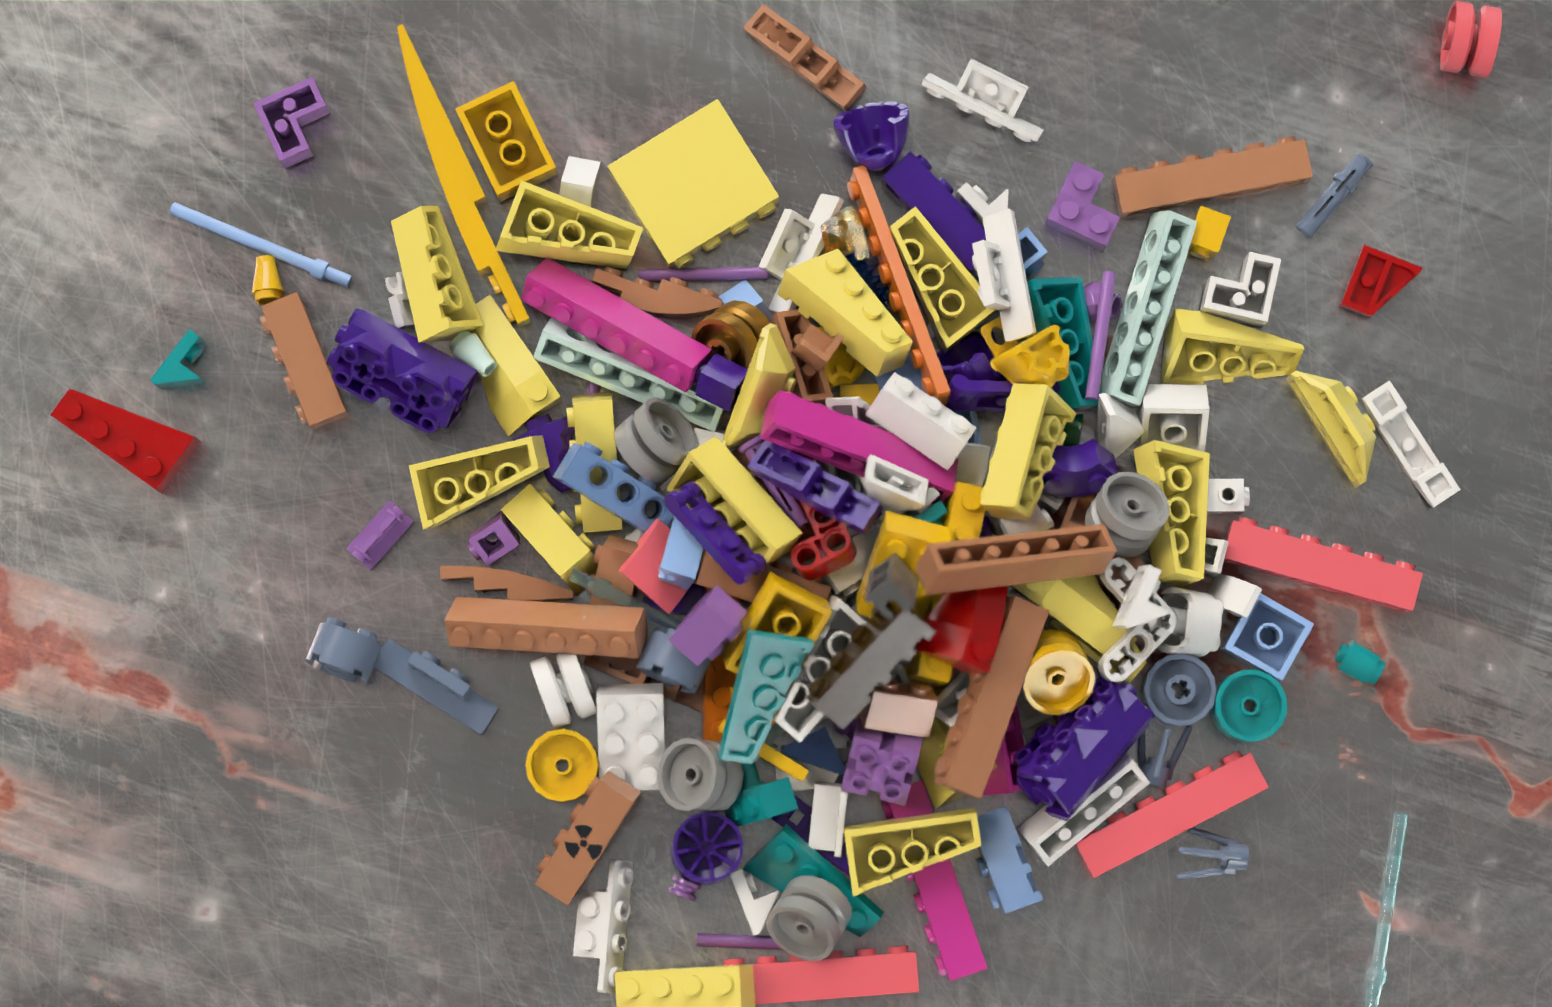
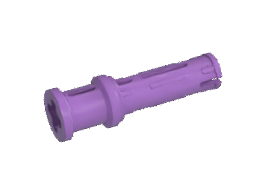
M759 435L740 446L738 450L740 453H745L750 462L756 454V449L758 451L764 439L760 438ZM753 472L754 477L763 480L775 503L794 521L798 528L810 522L795 497L781 490L792 508L791 511L778 488Z

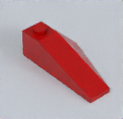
M1008 585L942 593L944 596L937 606L931 609L924 618V621L936 632L929 640L922 637L915 645L916 651L969 674L989 673L1000 640Z

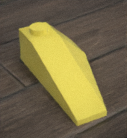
M488 295L476 303L483 326L470 333L477 334L492 359L497 363L495 370L489 376L483 377L481 375L490 410L507 436L510 437L524 428L526 422L543 415L561 403L562 399L492 296Z
M1175 308L1165 332L1161 381L1162 383L1177 385H1204L1203 381L1222 379L1223 383L1234 382V377L1250 375L1255 379L1290 375L1297 368L1304 351V346L1206 312Z
M1092 575L1011 586L1012 589L1031 603L1048 610L1050 617L1102 655L1129 629H1117L1112 626L1118 611ZM1135 635L1130 640V648L1137 640ZM1122 657L1119 661H1112V662H1113L1114 664L1118 665V664L1120 663V661L1123 659V657Z

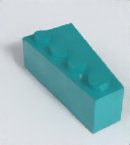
M1082 277L1035 278L1027 281L1036 333L1052 325H1057L1060 327L1059 334L1062 341L1069 345V374L1065 380L1058 381L1060 391L1057 395L1075 412L1098 406V400L1085 399L1093 339Z

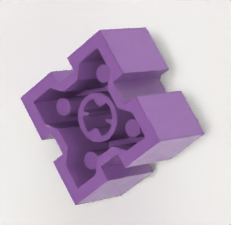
M859 717L845 767L841 790L867 796L868 790L881 793L879 800L905 806L920 755L923 737L866 729Z

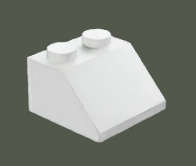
M1147 384L1141 405L1139 406V421L1145 431L1139 437V446L1156 440L1205 452L1210 410L1206 385Z

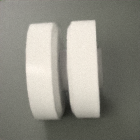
M557 653L556 659L561 671L556 674L551 660L547 657L530 662L536 684L554 729L571 723L572 717L567 704L569 702L573 703L577 715L582 719L597 714V708L592 696L594 691L584 664L581 665L577 654Z

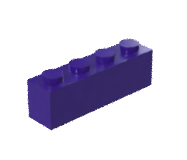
M910 151L882 177V185L908 212L916 206L969 273L972 274L975 271L972 262L974 255L972 243L986 240L984 226L982 227L974 218L976 213L968 203L963 201L960 204L952 195L954 189L942 177L938 180L930 172L932 169L930 163L922 155L919 154L916 157Z

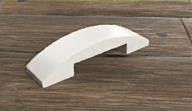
M1387 381L1362 398L1372 421L1388 448L1432 508L1461 490L1444 463L1438 461L1405 410L1407 406L1391 381Z

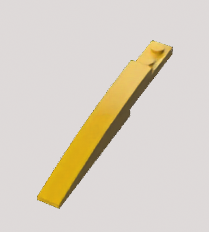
M403 24L397 26L411 91L445 196L480 276L490 271L493 272L488 278L495 293L497 294L502 291L507 303L502 305L509 322L511 323L516 320L519 328L531 323L530 318L498 251H495L496 247L477 210V207L487 203L486 196Z

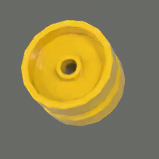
M1044 630L1041 632L1022 685V691L1032 707L1044 714L1061 715L1072 712L1083 705L1093 691L1095 683L1093 667L1086 657L1082 646L1073 635L1063 630Z
M566 729L548 731L536 739L528 751L526 760L528 780L538 793L549 800L562 803L579 800L586 795L585 791L595 776L597 778L599 776L598 753L592 743L576 731ZM561 759L567 760L569 763V768L565 772L558 771L559 766L557 762Z

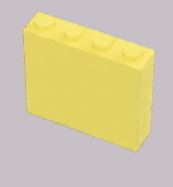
M718 99L607 166L609 174L668 268L676 266L678 269L685 267L694 260L692 255L702 249L705 252L711 251L722 243L720 238L730 232L733 235L742 232L749 227V220L758 215L761 219L770 215L777 209L775 205L779 203V195Z

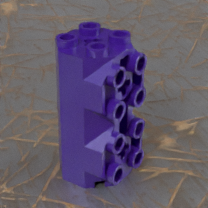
M356 308L349 319V326L343 324L338 330L334 341L339 344L337 348L331 351L326 361V364L334 371L332 378L335 384L368 402H375L381 397H387L391 401L390 410L392 414L421 431L432 433L437 428L442 427L448 430L462 410L460 406L464 399L467 400L478 377L477 370L425 342L419 343L416 337L363 309Z
M1102 677L1096 678L1093 691L1083 705L1072 712L1057 715L1059 717L1058 724L1053 727L1050 724L1038 727L1029 742L1014 755L1018 775L1016 783L1034 804L1038 805L1040 801L1048 806L1045 812L1051 817L1068 821L1149 727L1154 714L1136 697L1138 692L1131 684L1126 681H1122L1119 684L1118 682L1106 681Z

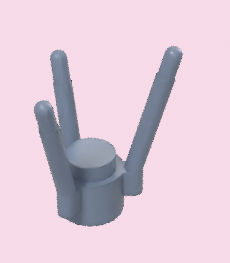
M1190 725L1185 728L1169 763L1164 759L1171 735L1170 729H1166L1164 732L1158 757H1149L1148 763H1146L1145 732L1138 738L1137 766L1149 780V784L1165 788L1167 780L1172 779L1174 768L1192 731Z
M1194 827L1188 829L1192 834L1226 846L1221 845L1219 851L1180 847L1179 853L1218 858V864L1224 865V867L1178 873L1176 875L1178 880L1222 874L1235 875L1236 870L1246 871L1249 860L1248 845L1238 844V839L1226 838Z

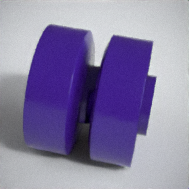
M714 812L698 813L685 820L674 834L670 846L671 861L677 873L686 881L700 886L714 885L726 879L737 868L743 854V840L736 825L727 817Z

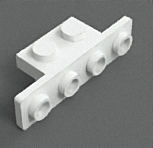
M973 59L969 61L958 86L931 73H928L922 82V85L927 87V92L934 97L940 99L947 97L955 101V105L959 109L967 113L975 111L985 116L984 120L989 124L999 128L1005 126L1013 130V134L1023 141L1031 142L1033 140L1037 142L1043 132L1042 128L1016 116L1029 87Z
M821 194L809 220L791 209H784L758 267L782 282L786 269L818 257L826 245V239L834 222L839 216L843 199L838 196ZM781 282L769 306V310L774 313L794 310L797 307L790 299L785 301L777 294Z
M1006 209L983 218L986 240L972 243L974 251L972 262L975 270L978 272L980 283L978 294L984 307L1000 312L1004 339L1007 342H1014L1035 335L1036 327L1015 214L1013 210Z
M610 860L607 892L579 890L573 956L600 959L597 991L601 993H616L615 972L623 971L624 954L627 948V923L631 912L629 904L630 892L634 880L632 861Z

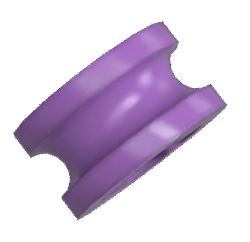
M674 876L675 885L670 887L668 891L696 902L695 892L700 890L701 886Z

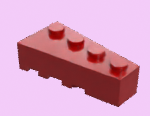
M70 388L50 414L161 494L164 493L201 442L192 435Z

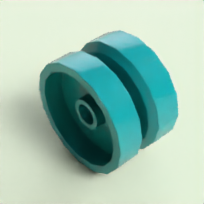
M1241 670L1225 677L1216 686L1217 693L1214 705L1210 709V716L1216 729L1226 738L1238 743H1254L1272 736L1282 726L1287 713V697L1281 684L1270 674L1260 670ZM1251 700L1254 705L1250 708L1251 712H1247L1244 709V703Z

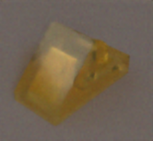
M853 205L846 206L821 225L826 253L835 249L840 251L853 250L856 260L869 258L864 229Z

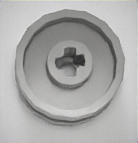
M660 398L648 399L635 411L634 415L629 416L615 429L614 433L616 446L624 460L639 475L652 482H663L678 469V465L683 463L688 453L698 447L696 433L689 421L673 405Z
M1118 472L1107 479L1087 509L1085 525L1105 524L1117 550L1115 555L1120 557H1136L1147 550L1167 521L1170 506L1164 492L1146 476L1134 472Z
M690 738L678 740L665 750L659 762L657 780L660 793L665 801L677 810L714 813L724 811L737 800L742 789L744 773L741 762L721 760L718 756L721 742Z
M798 876L790 880L769 914L767 929L773 941L785 952L806 961H820L830 955L851 920V906L846 896L828 881L814 876Z

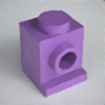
M500 511L495 517L470 532L468 539L470 543L467 544L475 559L480 560L482 558L488 566L519 546L520 535L505 514ZM490 533H495L498 539L495 542H490L486 539V536Z

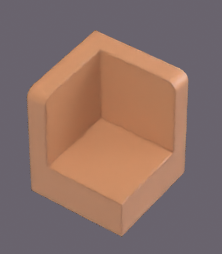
M810 324L791 353L819 371L829 361L844 336L838 333L834 338H831L813 324Z

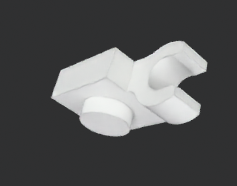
M397 272L396 277L385 278L388 291L394 294L388 300L395 326L399 329L415 328L403 272Z

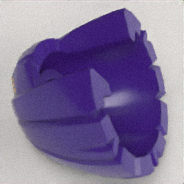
M887 101L885 104L883 102L878 104L875 102L866 103L864 107L858 105L847 109V112L843 111L834 119V129L844 149L859 166H865L867 170L880 171L891 166L904 148L909 129V109L904 104Z
M979 331L967 335L945 354L942 349L937 353L948 386L953 376L958 374L964 375L969 380L1007 381L1001 373L993 370L990 366V361L995 357ZM991 331V337L993 341L997 344L995 335L993 331Z

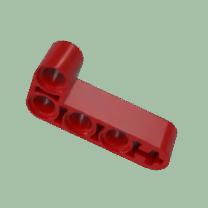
M790 450V451H792V452H794V453H796V454H798V455H800V456H803V457H805V458H807V459H809V460H811V461L816 462V461L814 460V458H811V457H809V456L803 455V454L798 453V452H796V451ZM801 501L816 536L795 546L791 554V560L802 578L814 581L849 565L855 559L857 550L846 525L833 518L828 523H819L825 514ZM846 542L845 547L841 551H832L835 544ZM816 557L813 564L802 566L806 558Z

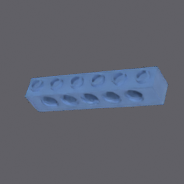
M585 442L583 446L575 443L571 445L553 476L555 479L642 533H645L657 518L671 529L674 515L666 507L665 497L654 491L657 486L656 484L642 476H639L638 480L627 474L630 468L615 459H612L609 463L600 457L602 451L588 442ZM599 466L602 470V478L598 483L593 484L589 477L590 471L594 467ZM626 483L629 487V495L625 500L620 501L617 497V489L621 484ZM653 500L656 504V512L653 516L647 518L644 513V507L647 502Z

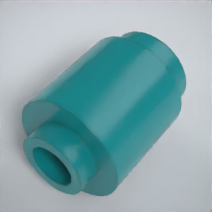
M1353 640L1348 645L1343 643L1334 657V660L1338 662L1337 670L1363 684L1368 682L1374 685L1386 662L1380 659V655Z

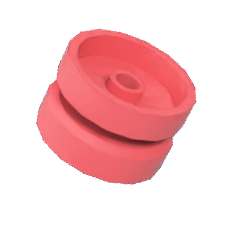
M1455 0L1450 8L1443 33L1440 69L1442 71L1459 73L1466 63L1470 76L1487 78L1493 68L1499 45L1502 10L1498 7L1483 5L1475 17V9L1472 3Z

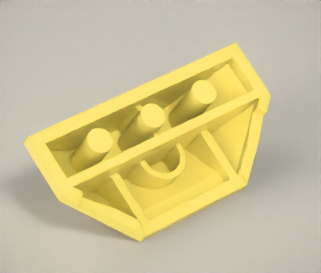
M770 323L762 328L748 371L721 441L728 449L761 435L766 405L779 390L791 393L794 390L796 379L792 377L796 367L777 325Z
M1299 371L1290 374L1286 380L1351 483L1357 488L1366 482L1376 440V436L1373 433L1376 430L1374 423L1366 413L1361 414L1356 406L1358 399L1349 386L1344 387L1341 381Z

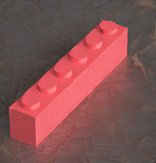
M1239 517L1238 521L1233 520L1228 525L1225 541L1229 542L1224 558L1226 563L1401 612L1409 613L1414 610L1423 573L1415 571L1416 566L1402 561H1396V565L1383 562V556L1365 552L1364 556L1352 553L1353 548L1342 544L1334 543L1333 547L1320 544L1321 539L1309 535H1302L1301 539L1289 536V530L1281 527L1270 526L1269 530L1257 527L1258 522L1249 518Z
M1240 750L1222 758L1223 766L1213 770L1211 765L1193 773L1194 781L1184 785L1182 780L1166 787L1164 789L1166 792L1165 796L1155 800L1153 795L1137 802L1135 805L1138 810L1128 815L1122 810L1108 817L1106 821L1109 825L1099 830L1093 829L1074 845L1090 878H1095L1269 788L1251 752L1242 755Z
M908 945L889 947V953L876 954L875 948L856 949V956L843 957L842 951H831L828 957L820 961H806L790 955V961L777 962V956L757 957V963L753 964L755 1005L919 992L916 952H909ZM744 958L724 960V965L744 964Z

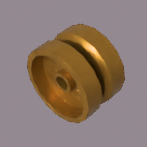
M733 300L723 304L713 314L700 321L693 329L691 338L712 349L709 361L715 354H718L748 369L762 328L770 324V322L757 307L746 301Z

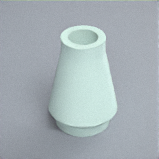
M467 330L463 331L450 344L453 357L476 369L483 377L489 376L495 370L497 363L492 359L476 333H470Z

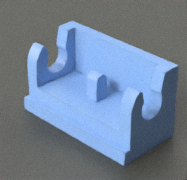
M673 516V522L658 570L660 571L658 578L664 582L679 586L681 589L688 590L696 578L703 547L675 516Z

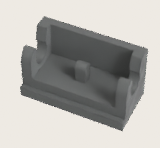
M894 553L869 572L864 599L868 603L872 602L883 616L892 619L893 612L886 606V603L894 600L906 612L914 608L919 579L897 553Z

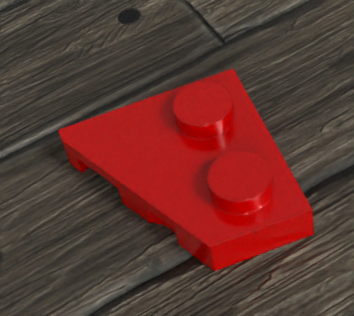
M1363 245L1339 306L1370 318L1421 272L1422 267Z

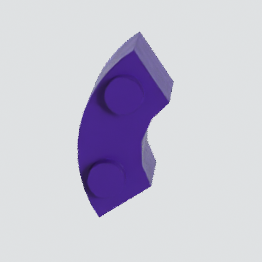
M1094 438L1083 444L1070 447L1056 445L1052 454L1055 460L1051 472H1044L1042 477L1044 482L1042 492L1062 497H1078L1098 493L1107 479L1118 473L1115 457Z

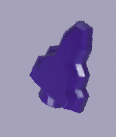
M545 414L526 422L525 426L528 431L511 441L543 435L550 465L549 468L543 471L547 481L559 492L563 493L570 490V487L553 476L570 449L569 440H572L575 427H568L567 416L552 421L550 414Z

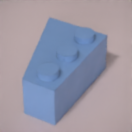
M1005 806L977 816L981 846L978 847L981 857L977 858L976 862L982 878L986 876L989 878L992 889L987 890L993 909L999 907L1000 912L1006 914L1042 901L1043 898L1040 891L1036 889L1031 875V867L1029 862L1027 863L1021 847L1022 844L1008 807Z

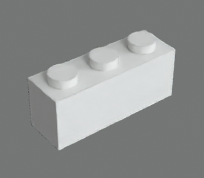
M895 372L865 414L946 470L950 468L977 428L969 423L966 418L957 415L941 404L938 399L929 396L914 386L910 380L901 377Z

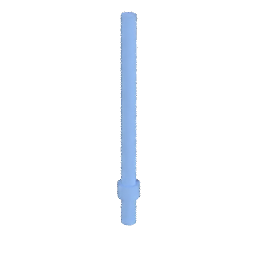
M176 202L170 208L169 213L173 216L308 271L311 277L321 281L327 279L346 288L351 283V275L330 267V263L319 258L316 260L310 259Z

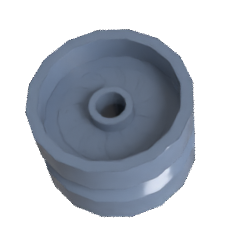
M1181 653L1168 655L1151 665L1142 677L1139 692L1141 703L1153 712V720L1160 725L1177 728L1192 725L1204 718L1214 705L1217 690L1215 677L1208 666L1194 656ZM1178 685L1181 687L1182 695L1179 698L1174 697L1175 691L1171 689L1172 686Z

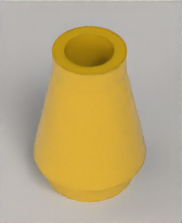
M263 255L256 258V269L251 294L255 297L256 304L266 305L280 299L284 294L276 266V259L271 255Z

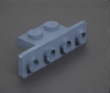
M391 639L385 642L373 668L478 734H483L498 708L471 690L470 685L466 683L469 679L456 669L452 668L448 672L438 666L441 661L427 651H424L421 655L416 651L410 652Z

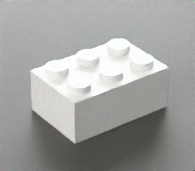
M664 683L598 685L596 701L599 779L607 771H610L637 790H660L657 780L658 766L666 750Z

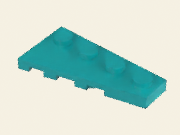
M748 630L719 747L718 756L721 760L753 764L772 727L770 723L777 710H781L786 700L785 694L792 681H796L802 669L800 665L806 654H810L815 644L812 639Z
M787 824L742 869L782 893L790 880L798 876H814L828 881L846 896L851 906L852 918L845 929L858 937L864 935L881 919L884 913L865 894L862 893L853 897L851 882L816 850L812 849Z

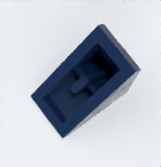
M826 727L808 734L801 742L796 740L782 747L781 754L841 776L844 775L845 767Z

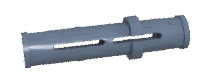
M1357 152L1341 173L1334 175V182L1315 202L1301 221L1295 225L1296 229L1305 237L1311 239L1313 234L1348 194L1355 192L1356 184L1372 168L1373 163L1366 156ZM1351 174H1353V176L1345 183L1342 189L1339 192H1336L1344 184L1348 177ZM1330 199H1332L1330 203L1324 208V210L1319 214V216L1315 218V216L1325 206V204Z

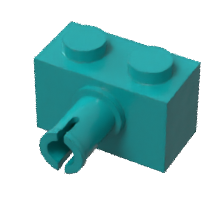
M755 761L753 764L741 762L744 773L742 789L737 800L724 812L726 817L737 827L798 809L789 777L764 783V780L760 781Z

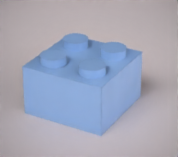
M1260 593L1248 617H1238L1220 651L1253 670H1260L1270 674L1278 682H1281L1314 623Z

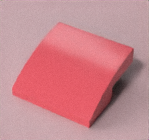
M657 518L636 542L638 545L637 549L618 571L663 611L670 614L688 590L681 589L679 586L664 582L658 578L660 572L658 570L663 558L670 528Z

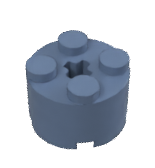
M328 617L326 623L319 624L305 661L313 665L314 660L322 664L320 667L321 671L346 681L355 683L356 677H360L361 684L366 685L381 650V645L376 640L377 635L364 629H359L358 632L351 631L345 628L346 623Z
M656 627L651 632L636 668L641 669L640 672L669 687L681 684L683 685L681 688L682 692L696 695L711 660L707 657L699 666L695 665L668 641L675 631L674 629L669 628L667 631Z

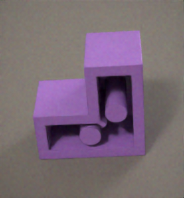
M313 76L253 103L284 169L314 156L301 127L330 114Z
M1074 161L1046 220L1045 226L1103 253L1120 217L1091 203L1104 174Z
M716 586L713 590L710 589L693 606L668 641L695 665L699 666L707 657L712 661L725 647L724 644L728 640L731 642L744 627L739 622L747 611L719 586Z

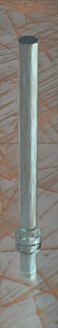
M574 568L568 579L592 591L591 595L601 600L607 598L624 607L645 608L647 619L667 629L676 630L682 622L610 586L611 582L601 577L596 579ZM727 643L724 644L725 647L719 653L720 655H723L728 646Z
M1395 812L1372 964L1371 968H1367L1366 981L1369 983L1365 1007L1379 1006L1382 984L1386 983L1387 971H1384L1408 818V814Z

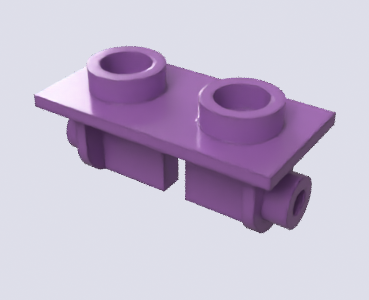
M389 500L346 549L371 570L414 521Z

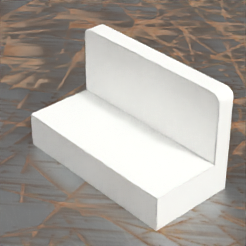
M815 781L808 845L812 849L834 851V857H841L848 791L841 790L842 784Z

